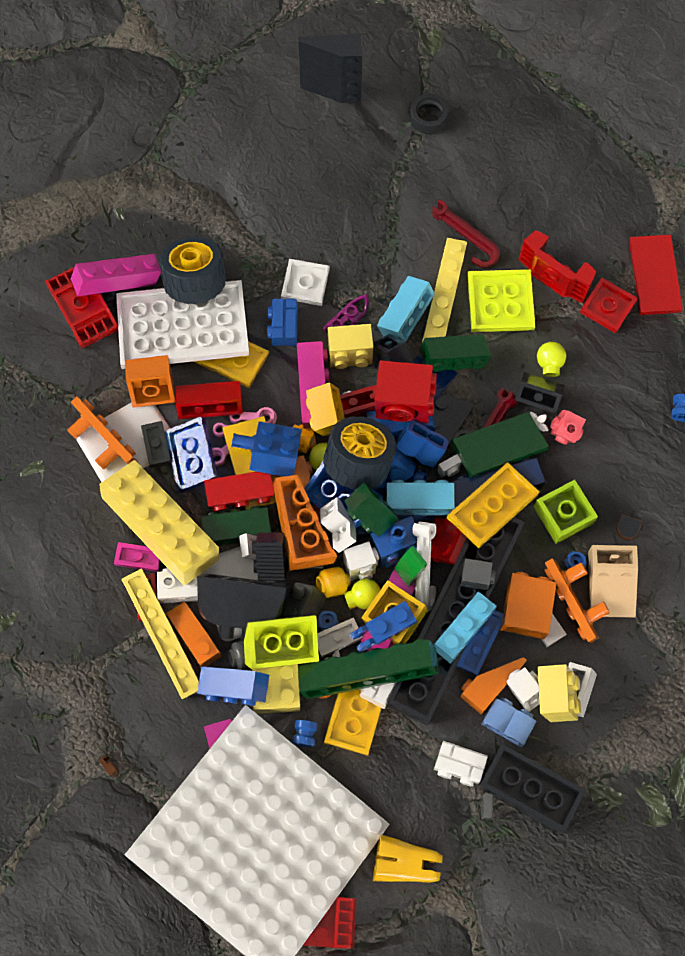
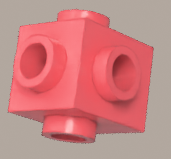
M561 410L558 417L556 416L551 423L552 430L550 434L556 436L555 440L564 445L575 443L583 434L584 430L582 427L586 419L568 410Z

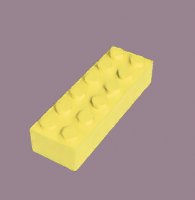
M135 460L99 484L102 499L184 586L219 561V547Z

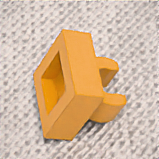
M295 424L293 428L302 429L298 450L306 454L310 448L314 431L312 429L310 431L304 429L302 424L299 426Z

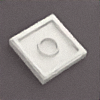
M289 259L281 299H297L298 302L322 306L330 266Z

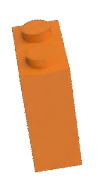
M524 572L512 573L508 579L500 630L544 640L550 630L557 582H552L547 577H529Z

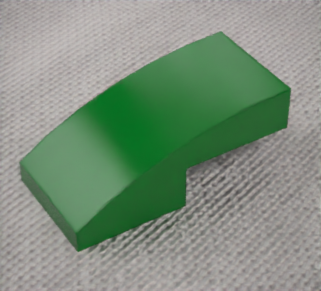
M412 546L402 556L394 570L409 587L416 581L417 576L425 570L427 563Z

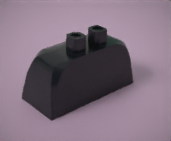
M203 574L197 576L199 611L202 618L206 621L220 625L221 638L232 639L234 638L235 628H242L241 640L244 641L248 622L282 618L294 585L217 574Z

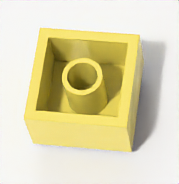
M371 324L328 327L330 368L344 369L347 366L366 367L372 364L373 340Z
M298 664L252 669V671L269 675L265 703L256 702V705L253 706L256 714L300 711Z
M566 664L538 667L540 714L550 722L578 720V713H581L580 699H577L576 691L580 690L579 677Z

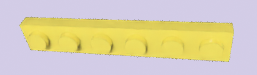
M447 238L434 291L435 295L432 299L423 340L429 337L446 336L467 246L466 241Z
M140 569L122 578L181 699L184 700L197 693L199 680L144 571Z

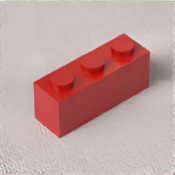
M240 381L176 386L178 419L243 414Z
M256 471L204 480L209 509H214V512L227 510V506L235 505L236 508L247 507L249 502L255 501L258 504H265L271 502L270 499L274 498L271 474Z

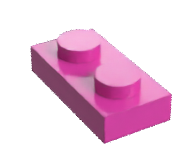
M118 542L114 560L115 566L159 572L161 561L147 546Z

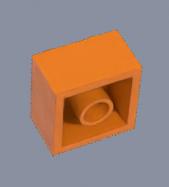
M168 355L125 360L126 382L133 408L175 402L174 381Z

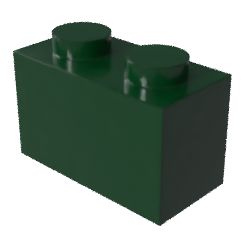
M365 483L344 500L349 508L347 513L355 521L359 519L361 521L360 524L368 533L372 531L378 537L399 519L393 509Z

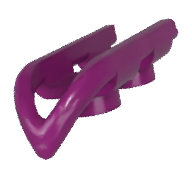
M361 295L348 303L322 330L326 332L328 327L345 326L344 323L347 320L351 321L348 326L355 325L368 310V295ZM364 299L365 307L361 313L354 305Z

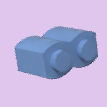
M501 697L500 700L495 698L481 725L520 747L524 746L536 723V720L532 718L533 714L524 709L516 710L512 707L513 703Z

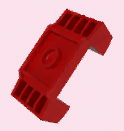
M534 231L524 239L518 260L531 270V275L562 297H571L583 303L597 271L585 262L575 274L569 266L562 265L551 254L545 253L549 237L542 232Z
M72 267L49 280H45V283L69 324L80 348L83 349L119 330L100 293L77 296L71 281L75 268Z
M337 897L303 945L354 949L357 899Z

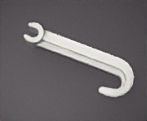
M419 521V524L414 523L413 535L417 537V551L426 561L427 566L416 578L415 599L423 603L428 609L427 612L433 609L436 598V586H430L431 539L436 534V524Z

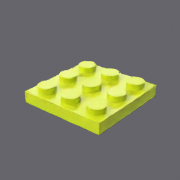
M531 270L468 271L471 332L535 329Z

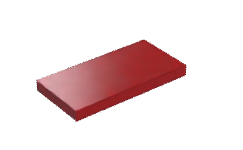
M671 235L630 237L629 245L640 315L681 313L683 308Z

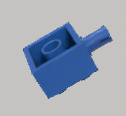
M259 421L256 435L250 437L234 433L231 447L251 450V471L284 477L294 475L302 429Z
M412 516L394 523L379 537L374 532L370 534L371 548L375 547L379 556L377 561L380 569L383 567L389 569L396 566L397 562L412 546L417 550V537L413 535V525L415 522Z

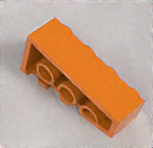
M298 475L275 478L273 489L281 529L285 535V549L290 571L334 564L337 555L328 541L329 538L326 532L323 531L320 525L319 518L309 502L308 495Z

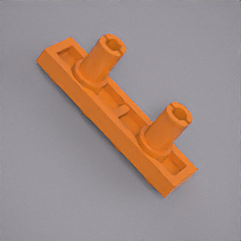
M76 397L71 401L74 407L81 413V417L67 431L77 439L91 426L108 442L109 447L95 459L102 469H105L117 457H121L127 464L134 460L138 462L134 457L136 452L128 444L124 446L120 442L122 437L114 429L110 431L106 427L108 422L100 414L96 416L92 412L94 407L87 399L82 401Z
M552 558L545 562L547 566L545 572L550 581L554 580L557 582L558 588L556 592L562 601L565 600L569 607L566 610L572 620L576 619L580 627L577 630L583 640L587 639L591 643L599 639L592 625L593 622L610 613L608 607L604 602H601L588 610H583L571 588L572 582L588 574L583 563L581 562L563 571L555 559Z

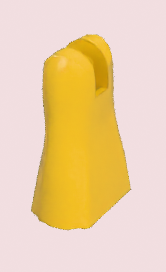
M380 834L373 881L429 883L440 881V872L423 870L424 861L442 863L443 855L434 850Z

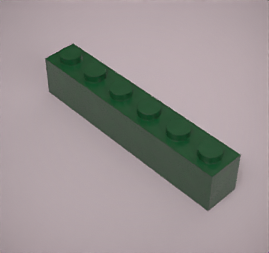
M418 639L414 643L409 644L398 643L384 649L373 648L365 653L353 652L345 657H329L325 661L309 662L298 666L299 692L307 699L438 674L436 647L430 640Z

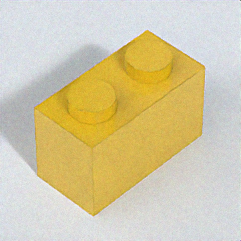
M329 382L306 390V405L311 413V428L322 436L330 434L334 425L344 419L339 388Z

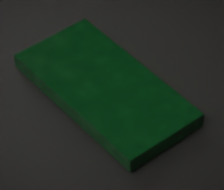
M529 412L454 438L451 442L470 478L501 468L507 462L511 464L547 451L549 448Z

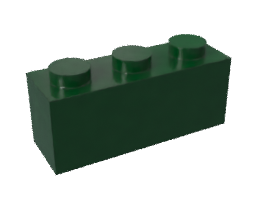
M484 334L424 338L419 349L423 364L433 365V371L435 372L452 369L484 368L491 356Z
M253 506L250 510L245 511L232 509L228 513L223 514L210 512L206 516L201 517L203 531L217 546L240 543L239 536L246 533L257 536L259 532L271 533L267 507L263 508V506Z

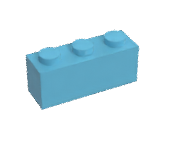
M411 276L407 277L400 286L395 298L390 302L388 309L379 319L377 327L383 337L391 334L406 342L435 295L429 282Z
M393 480L391 483H387L386 503L393 509L396 515H448L455 509L454 483H449L446 480H438L435 483H426L424 480H416L413 483Z
M477 592L434 644L436 652L451 664L491 616L496 605L480 592Z

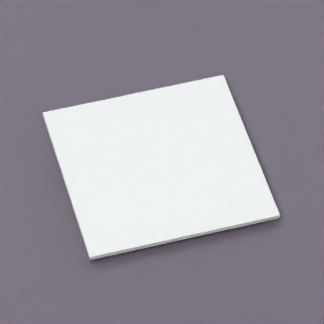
M245 705L125 853V856L245 956H295L377 843L380 834H383L387 829L389 823Z

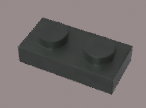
M162 421L141 425L150 468L170 464L171 458Z

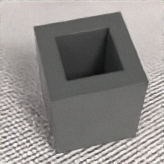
M465 559L460 586L487 590L490 584H494L495 570H492V563Z

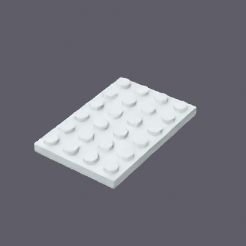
M242 281L225 282L226 285L220 294L207 302L199 304L177 302L166 294L164 288L116 293L121 368L125 369V360L168 355L170 364L248 356L249 346Z

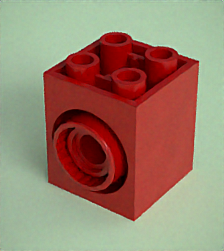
M380 361L375 393L376 419L396 422H410L413 420L419 423H428L429 416L434 414V396H436L437 374L433 373V365Z

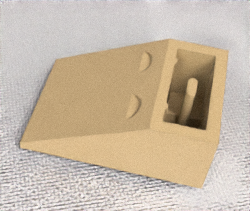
M592 545L588 551L590 608L604 602L610 611L604 617L635 618L638 580L637 546Z

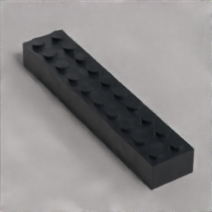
M513 517L480 548L467 538L418 639L430 640L434 645L477 592H480L489 599L523 528L524 521ZM465 559L492 563V570H495L494 584H490L487 590L460 586ZM465 647L451 664L437 653L438 674L397 682L386 706L428 726Z

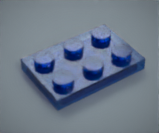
M200 416L165 431L178 492L183 493L205 484L204 480L219 478L204 417Z

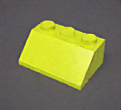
M316 615L248 622L244 638L245 664L251 669L318 662Z

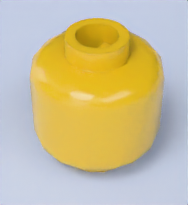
M341 567L321 570L319 576L316 577L317 589L326 598L344 595L351 584L349 574L345 573Z

